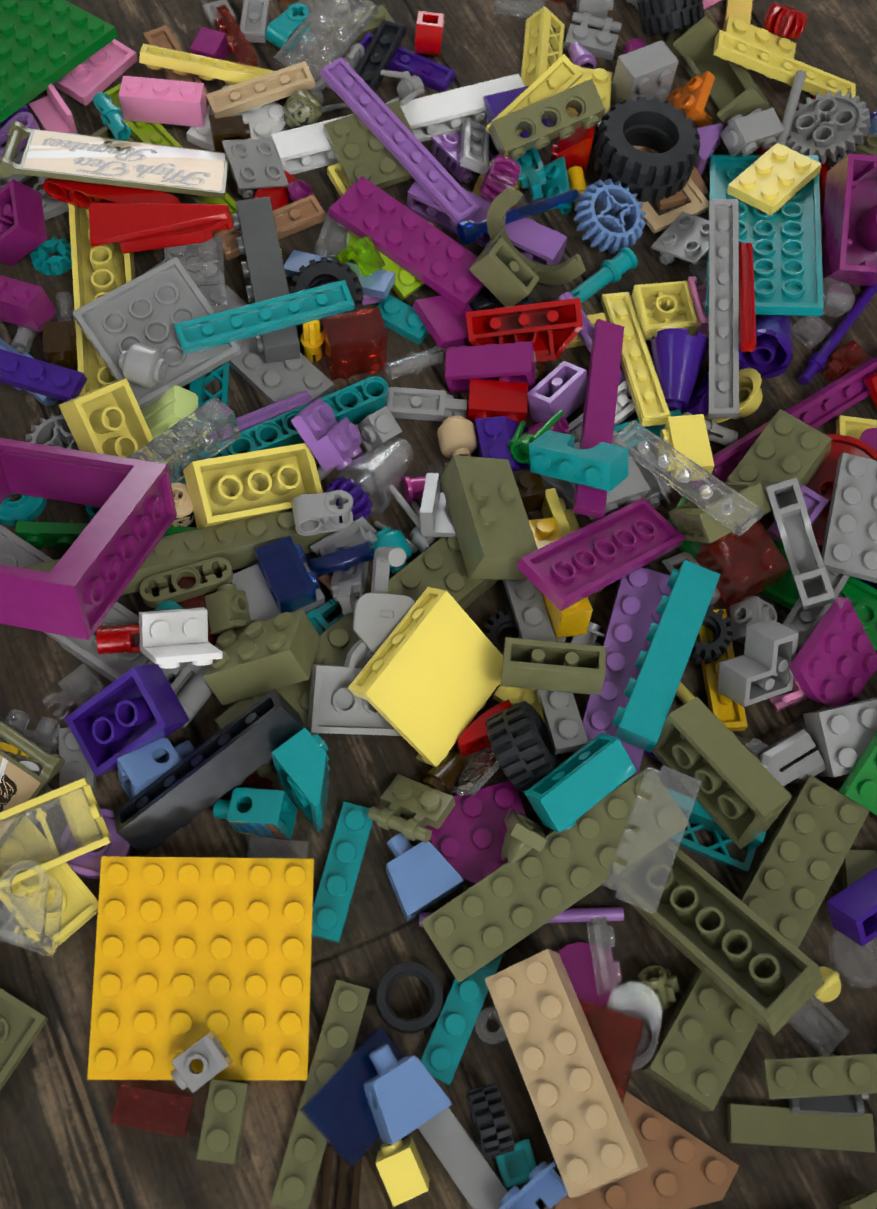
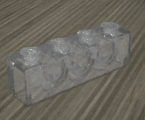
M214 397L127 458L168 464L171 483H177L184 478L183 470L191 462L211 459L241 437L235 413Z

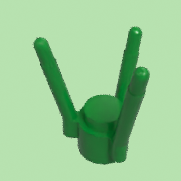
M559 410L535 434L521 435L525 421H520L513 438L508 442L513 458L517 462L527 463L530 466L529 444L548 431L564 414V411Z

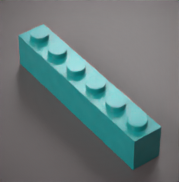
M684 560L679 570L673 568L666 585L672 588L668 597L662 596L656 613L660 614L661 617L658 624L651 623L645 640L650 641V645L647 651L641 649L634 666L640 669L636 679L630 677L623 696L628 697L625 708L622 706L618 707L612 724L617 726L613 737L650 753L657 744L721 574Z

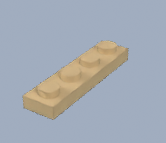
M306 61L208 93L206 97L215 118L228 117L292 96L298 89L306 91V89L315 88V81Z

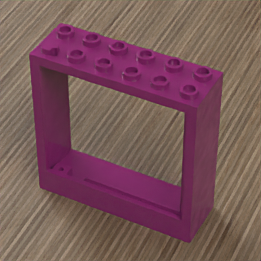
M0 438V504L10 493L101 508L50 573L0 564V623L89 640L177 517L168 464Z

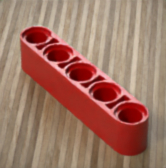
M46 178L42 184L44 191L52 198L88 210L91 203L182 204L175 196L156 190Z

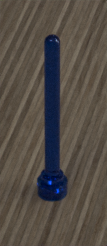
M572 189L508 211L505 225L577 200L579 192L576 189ZM468 219L457 223L456 226L458 237L463 245L476 241L480 233L488 231L487 219L477 223Z

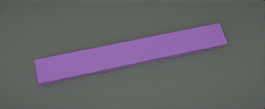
M342 56L320 70V76L458 227L479 213L480 206Z

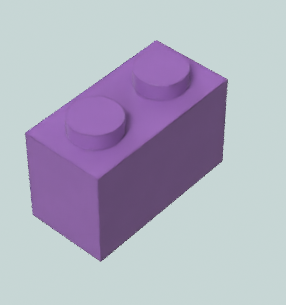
M563 361L527 393L531 420L537 423L548 421L559 410L564 411L562 417L565 419L569 417L585 402L588 380L587 370Z

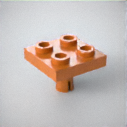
M709 70L700 76H694L688 84L680 89H674L668 96V102L674 104V108L678 110L681 108L686 112V117L691 118L698 128L710 126L713 120L704 111L715 76Z

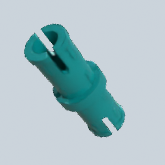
M103 92L97 93L93 98V104L99 110L103 124L110 128L116 140H127L131 136V129L125 123L122 111L113 104L108 93L105 92V95Z

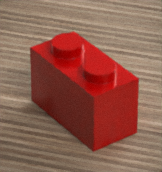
M470 379L467 419L473 425H475V419L506 416L518 423L522 420L525 421L527 416L528 383Z

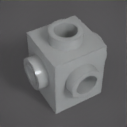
M748 596L743 598L741 602L730 605L731 622L729 625L733 626V640L745 645L746 628L748 625L767 619L777 621V613L773 605L760 599V597Z

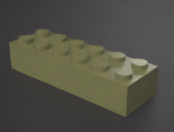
M669 840L657 846L611 879L621 898L773 1036L824 984L820 968L814 961Z

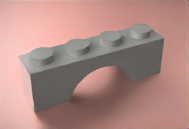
M797 477L767 486L768 499L803 610L807 611L833 603L835 594L813 533Z

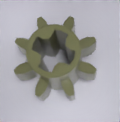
M659 965L648 966L638 975L640 983L633 985L637 1000H642L645 1008L649 1006L650 1009L655 1011L669 1008L676 1001L674 993L680 991L677 977L671 976L668 968L664 969Z

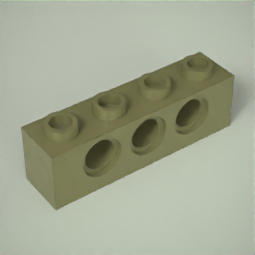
M590 79L492 121L489 132L498 153L516 160L525 155L526 150L535 147V150L542 149L551 143L550 140L560 137V139H565L573 135L575 129L582 126L585 129L595 126L600 122L599 119L604 113L605 108L593 79ZM574 108L579 116H570L566 109ZM542 119H550L554 126L546 127L542 123ZM525 129L529 133V137H520L516 130Z

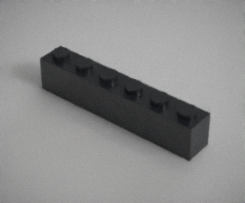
M273 689L114 812L116 833L143 856L152 849L161 846L169 836L178 829L187 826L195 816L207 807L216 804L221 796L233 787L242 784L251 773L259 767L268 764L273 759L271 752L305 728L299 713L276 689Z

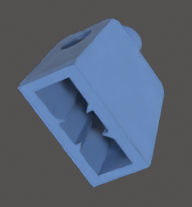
M166 737L117 758L119 784L130 800L195 749L189 740L173 747Z
M399 833L387 842L396 858L386 864V873L407 922L419 915V912H424L462 887L464 881L462 877L429 841L427 843L422 841L413 847L410 841L403 837V833Z
M388 1044L369 1054L378 1075L364 1083V1090L383 1144L396 1143L452 1105L450 1099L415 1055L404 1057L397 1062Z

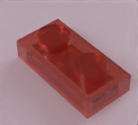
M120 1085L111 1124L185 1138L194 1099Z

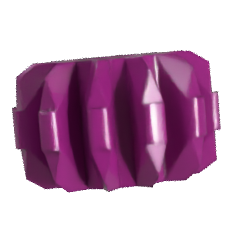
M497 155L492 160L480 188L481 196L486 198L487 201L492 202L507 187L514 189L521 171L519 163L509 156Z

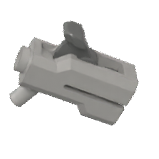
M804 729L791 733L770 746L762 743V740L757 738L742 742L782 786L788 783L795 785L805 782L810 775L814 777L826 769L825 762L819 751L810 752L816 746Z

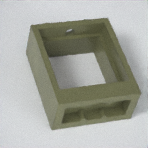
M727 481L668 513L674 527L685 537L684 540L712 543L770 512L771 509L768 504V494L760 482Z

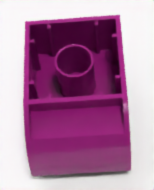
M849 153L827 172L821 237L823 283L877 286V155Z

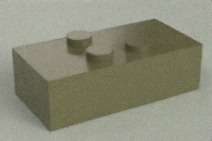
M453 455L440 481L469 579L525 581L527 577L517 568V565L522 557L538 550L509 460Z
M698 697L668 715L658 742L651 752L733 842L742 849L769 829L792 798V795Z

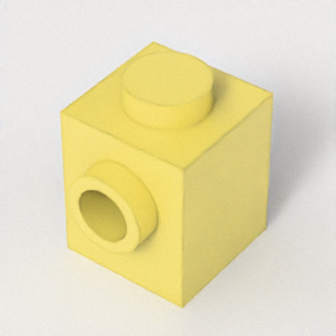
M412 1136L404 1140L400 1139L394 1144L381 1145V1150L377 1153L375 1164L393 1206H397L429 1190L430 1178Z

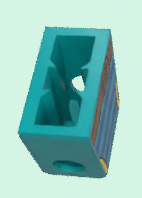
M236 787L233 790L231 799L220 798L214 804L213 816L214 818L227 819L228 823L237 832L242 834L292 841L298 809L285 791Z

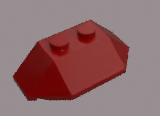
M580 298L465 312L468 339L472 345L480 346L489 343L507 344L517 341L533 342L536 361L540 362L557 360L583 328Z

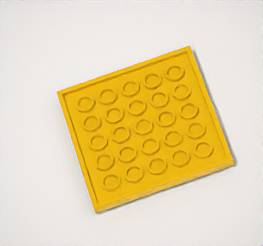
M101 856L87 1080H174L171 1075V1071L175 1069L172 1061L210 1031H213L233 1060L229 1066L212 1079L307 1080L314 859ZM193 1059L191 1068L195 1072H201L204 1069V1064L200 1059Z

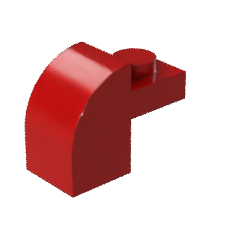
M418 12L415 53L441 56L445 23L444 14Z

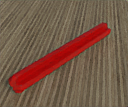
M750 242L739 243V345L742 352H753L757 344L753 245Z

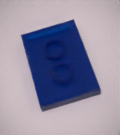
M377 1028L300 1109L349 1166H354L380 1137L364 1090V1083L378 1075L369 1054L388 1044L397 1062L406 1057L381 1028Z

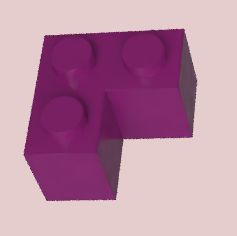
M14 179L10 180L0 189V262L12 267L47 240L41 193Z

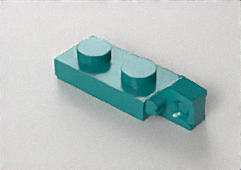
M533 147L526 150L525 155L514 161L519 163L521 169L518 178L520 186H522V189L529 188L530 195L534 200L543 198L542 184H546V173L539 153Z

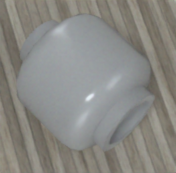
M135 343L129 347L128 351L124 350L119 359V367L123 370V376L127 378L128 382L152 388L164 381L168 371V361L164 359V354L160 349Z

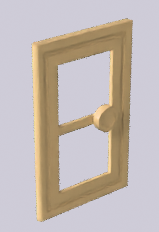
M633 146L638 150L645 148V146ZM651 149V151L654 154H659L657 151ZM689 178L686 186L682 189V192L691 203L658 216L648 201L643 202L640 210L646 212L643 220L653 233L668 228L682 212L696 216L709 210V201L691 178Z

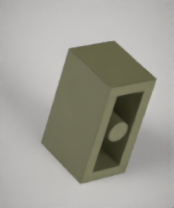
M211 1079L196 1159L238 1165L251 1092L249 1084Z

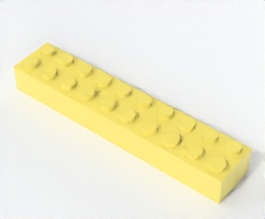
M68 203L74 310H77L135 279L134 253L123 254L119 242L92 247L90 243L89 210ZM75 320L78 372L84 373L87 378L79 394L81 396L115 382L116 379Z

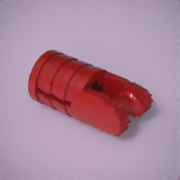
M126 624L124 626L108 625L106 627L99 625L96 631L99 655L124 652L141 653L140 643H135L134 635L139 634V624Z

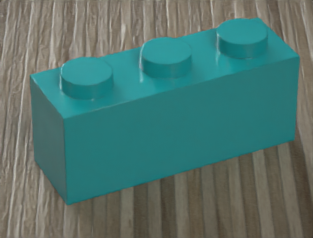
M600 733L524 793L542 824L560 833L573 827L576 824L575 820L613 790L627 782L628 778L636 773L637 770L619 738Z

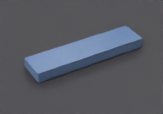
M293 250L284 264L285 275L291 278L294 275L298 276L300 273L299 268L302 265L306 267L310 264V260L320 261V257L324 256ZM339 260L340 263L348 264L351 270L355 271L364 295L386 299L396 281L394 272ZM325 281V282H322V283H320V284H321V285H326V284L333 283V282H332V281Z

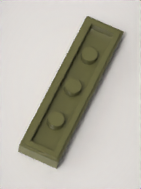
M727 1104L728 1143L875 1153L873 1114L863 1113L862 1116L791 1113L790 1108Z

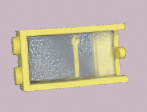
M82 778L0 812V890L113 842L88 778Z

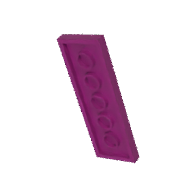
M361 176L329 208V217L460 309L464 310L484 288L485 285L469 270L478 256L365 177Z
M642 498L522 557L517 568L562 611L678 548L683 543L685 537Z

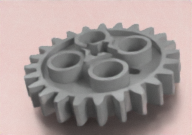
M829 90L824 97L817 93L814 100L807 97L805 105L797 104L798 111H795L786 147L802 155H818L822 164L826 162L827 158H831L835 162L836 156L839 154L845 157L847 150L855 152L856 144L864 143L863 137L869 135L868 128L871 127L869 108H866V102H860V96L852 98L851 92L842 96L841 90L835 95H831Z

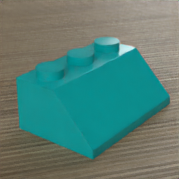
M304 728L271 753L279 784L317 832H319L324 827L329 790L328 771L330 767L327 762L329 757L326 753L328 747L317 733L312 736Z

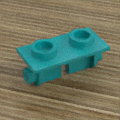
M562 156L544 166L546 184H543L547 211L556 208L561 214L566 215L572 208V202L570 201L571 194L565 158Z

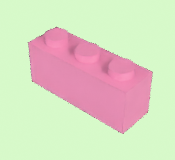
M123 76L119 100L124 120L204 128L208 108L204 83Z

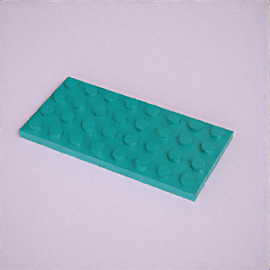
M711 155L709 200L737 199L727 194L728 184L762 155H735L732 157L730 155ZM804 155L819 162L818 155ZM819 174L772 216L738 199L739 243L750 242L753 245L755 315L822 316L824 300ZM709 251L707 252L705 314H708L709 309Z

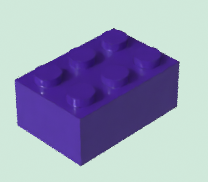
M155 663L134 666L65 718L95 776L118 771L117 758L160 738L169 736L190 721L159 664Z

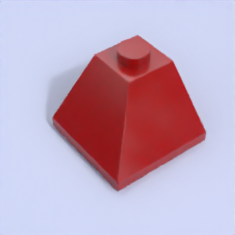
M582 126L575 129V133L565 139H560L559 137L558 145L553 144L550 161H555L564 156L566 170L574 166H580L585 177L595 126L588 129Z

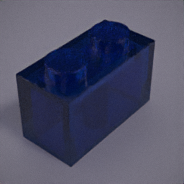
M291 536L255 549L258 567L280 614L293 612L317 602L316 589L320 588L318 580L313 571H307L304 565L307 562L305 553L300 544L295 546Z

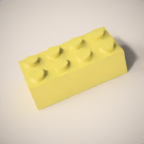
M306 443L193 461L183 470L197 529L292 509V500L295 497L303 494L323 493L314 455Z

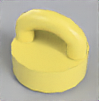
M819 967L824 984L811 999L818 1003H828L836 999L840 994V975L837 971H833L830 968Z

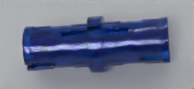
M368 540L365 543L346 549L338 547L333 553L310 559L311 570H316L313 575L315 578H320V576L339 570L346 572L350 571L352 566L373 561L375 550L370 548L372 547L371 541Z

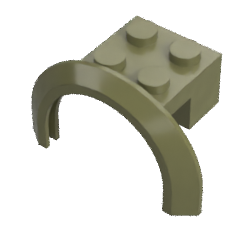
M510 187L502 191L490 204L487 212V229L491 240L469 268L505 307L514 306L527 297L537 282L547 285H561L574 280L585 272L582 258L578 253L564 263L544 265L528 259L516 249L507 234L505 219L507 211L520 200L523 194L519 190Z

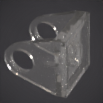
M21 861L14 864L0 879V941L54 958L60 940L63 889L58 880L47 875L45 869L34 861ZM26 869L36 871L38 875H34L26 880L14 894L11 885L16 874ZM39 883L37 890L28 896L30 889ZM51 884L55 894L53 901L47 906L48 885Z

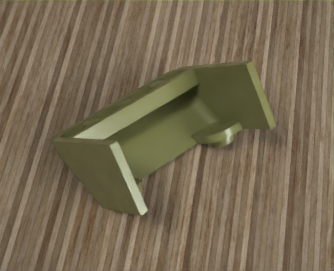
M706 15L678 38L673 45L686 59L688 64L685 66V69L692 78L700 76L708 70L715 76L710 96L720 110L717 113L720 119L719 123L724 124L726 128L728 126L727 122L736 115L742 114V116H747L756 109L761 108L763 111L772 108L748 69L713 55L715 37L719 29Z

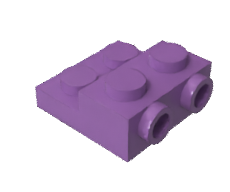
M321 397L311 402L291 420L324 472L336 467L337 471L343 469L353 461L352 458L362 452L359 445L363 441L360 438L358 428L353 423H350L347 417L337 422L332 408L327 403H324Z

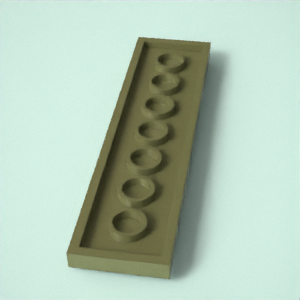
M650 767L609 793L575 820L576 824L570 829L563 830L560 833L553 831L547 835V842L541 852L532 848L513 864L506 863L420 922L459 983L690 824Z

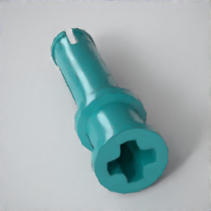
M628 247L620 248L616 256L610 260L603 261L600 270L573 289L571 293L575 298H580V302L583 304L607 284L618 282L621 279V275L626 271L635 269L638 265L636 255Z

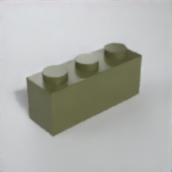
M505 638L501 686L590 695L601 694L606 676V646Z

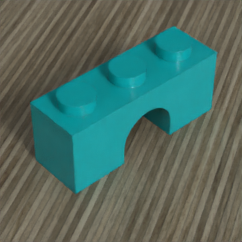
M551 430L546 431L529 444L530 472L609 492L629 476L628 448L600 442L590 449H575L573 435Z

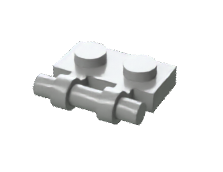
M585 11L584 14L574 12L572 23L581 25L570 24L564 49L568 50L572 43L580 42L593 56L612 60L619 35L610 33V31L620 33L622 23L613 21V18L607 16L603 19L591 16L592 13ZM590 26V27L602 29V31L596 30V29H591V28H588V27Z

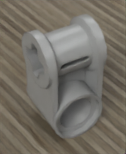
M335 490L318 494H303L292 500L291 506L297 533L302 536L345 531L353 524V514L351 512L353 498L346 491ZM336 499H339V506H336ZM339 516H342V523H339Z

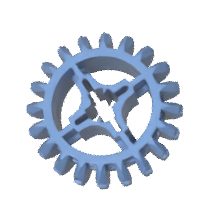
M600 179L594 184L589 185L578 197V203L574 208V211L577 213L574 221L580 223L576 231H583L582 240L589 239L591 241L590 248L598 245L599 252H604L607 249L609 254H612L624 246L632 247L636 240L641 237L642 229L646 224L642 220L645 218L646 212L640 210L643 202H637L636 200L638 193L631 194L629 192L630 186L623 188L620 180L613 184L611 179L604 182Z

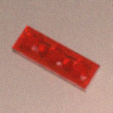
M226 4L216 7L218 18L215 20L216 29L219 32L226 33L227 48L230 53H234L236 63L258 67L257 56Z

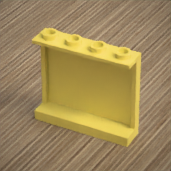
M427 587L349 685L348 689L356 697L367 700L418 752V755L415 757L418 761L438 767L476 714L485 706L486 701L497 686L501 684L503 655L447 590Z

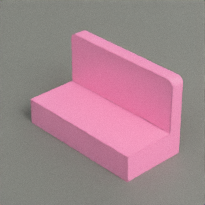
M51 83L46 89L48 96L29 103L31 112L43 130L77 134L70 109Z

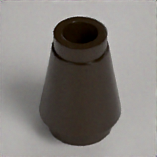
M452 752L441 761L438 767H433L426 772L421 783L450 795L464 768L467 766L465 758L457 752Z

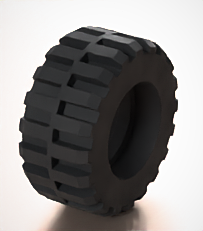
M638 97L636 100L630 98L624 100L622 104H616L605 113L599 126L592 155L596 173L598 176L601 175L600 179L603 182L611 179L614 184L620 180L623 188L630 186L629 192L631 194L638 193L636 198L639 199V202H647L648 199H652L653 202L661 201L664 196L667 199L675 195L689 181L700 150V136L691 118L686 117V112L681 108L678 110L674 108V104L668 101L667 103L660 102V99L652 98V100H648L646 97ZM633 146L649 147L659 154L646 153Z

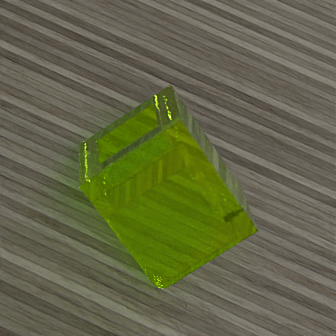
M368 235L335 256L342 264L354 259L365 277L386 265Z

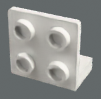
M191 608L139 612L140 652L155 664H159L160 668H177L180 666V662L191 661L193 665L204 666L212 664L214 659L223 658V651L208 642L207 609Z

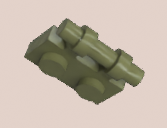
M398 774L380 798L382 806L386 808L380 809L372 806L368 812V818L376 821L377 825L386 830L392 828L402 832L403 837L415 841L418 839L427 843L431 838L432 831L425 827L429 825L439 830L456 803L454 796ZM403 814L407 817H410V819L406 820L404 818H401L400 816Z

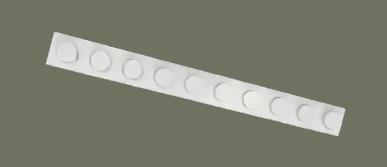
M519 74L413 99L404 106H401L415 137L420 142L431 140V136L462 132L465 118L487 126L488 120L483 96L525 87ZM347 116L271 134L283 169L292 175L338 163L323 131V126L325 123Z

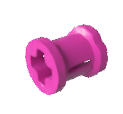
M409 476L403 477V493L407 503H412L413 499L423 497L426 476L411 479Z

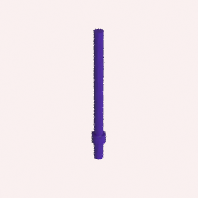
M867 286L821 349L813 353L807 361L806 369L798 378L801 384L807 385L817 372L822 371L828 362L827 358L877 292V286Z

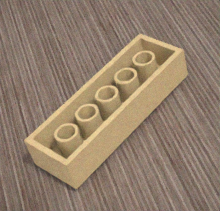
M546 949L485 978L569 1198L582 1196L647 1167V1161L559 953Z

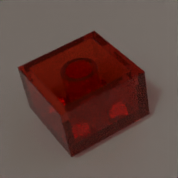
M379 307L322 318L323 350L331 380L339 378L348 379L354 375L377 373L387 369L388 335Z
M758 518L712 543H703L696 555L702 567L721 574L716 587L728 607L745 597L754 595L780 582L790 567Z

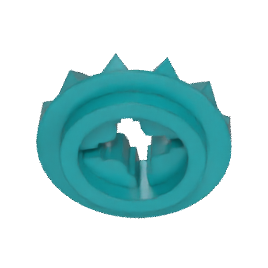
M53 236L51 240L44 241L30 254L34 268L44 275H61L72 268L71 243H68L65 237L58 240ZM56 251L58 252V256L53 255L51 256V258L48 257V253L54 254Z

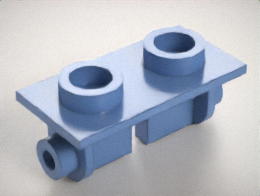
M555 1160L550 1165L545 1161L539 1164L528 1176L531 1181L521 1190L517 1186L510 1189L500 1199L502 1206L499 1209H539L535 1203L539 1199L547 1209H552L567 1196L568 1192L562 1177L556 1173L558 1167Z

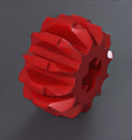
M774 3L766 11L763 27L775 35L795 40L804 31L808 16L796 8Z

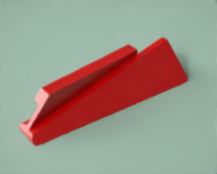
M91 203L89 205L90 243L92 247L119 242L123 254L203 243L213 238L212 232L231 230L234 228L229 207L226 204Z

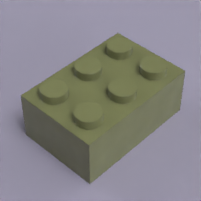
M779 409L728 477L727 481L760 482L766 490L767 486L797 477L800 488L802 485L806 486L831 453L832 438ZM768 499V504H769V507H770L771 511L768 512V513H766V515L775 520L774 515H773V512H772V508H771V505H770V502H769V499Z
M303 609L291 613L284 612L276 618L267 621H256L248 627L239 630L225 631L218 636L215 647L223 651V658L214 659L212 664L207 665L203 678L222 705L309 680L312 664L314 663L321 638Z

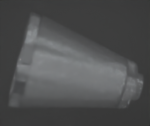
M398 437L391 438L354 459L349 465L339 470L340 474L336 479L341 476L347 480L352 478L355 484L358 486L362 485L363 491L369 493L368 499L373 503L369 515H380L388 508L394 496L389 490V486L394 485L396 489L399 487L414 457L412 447L404 439Z

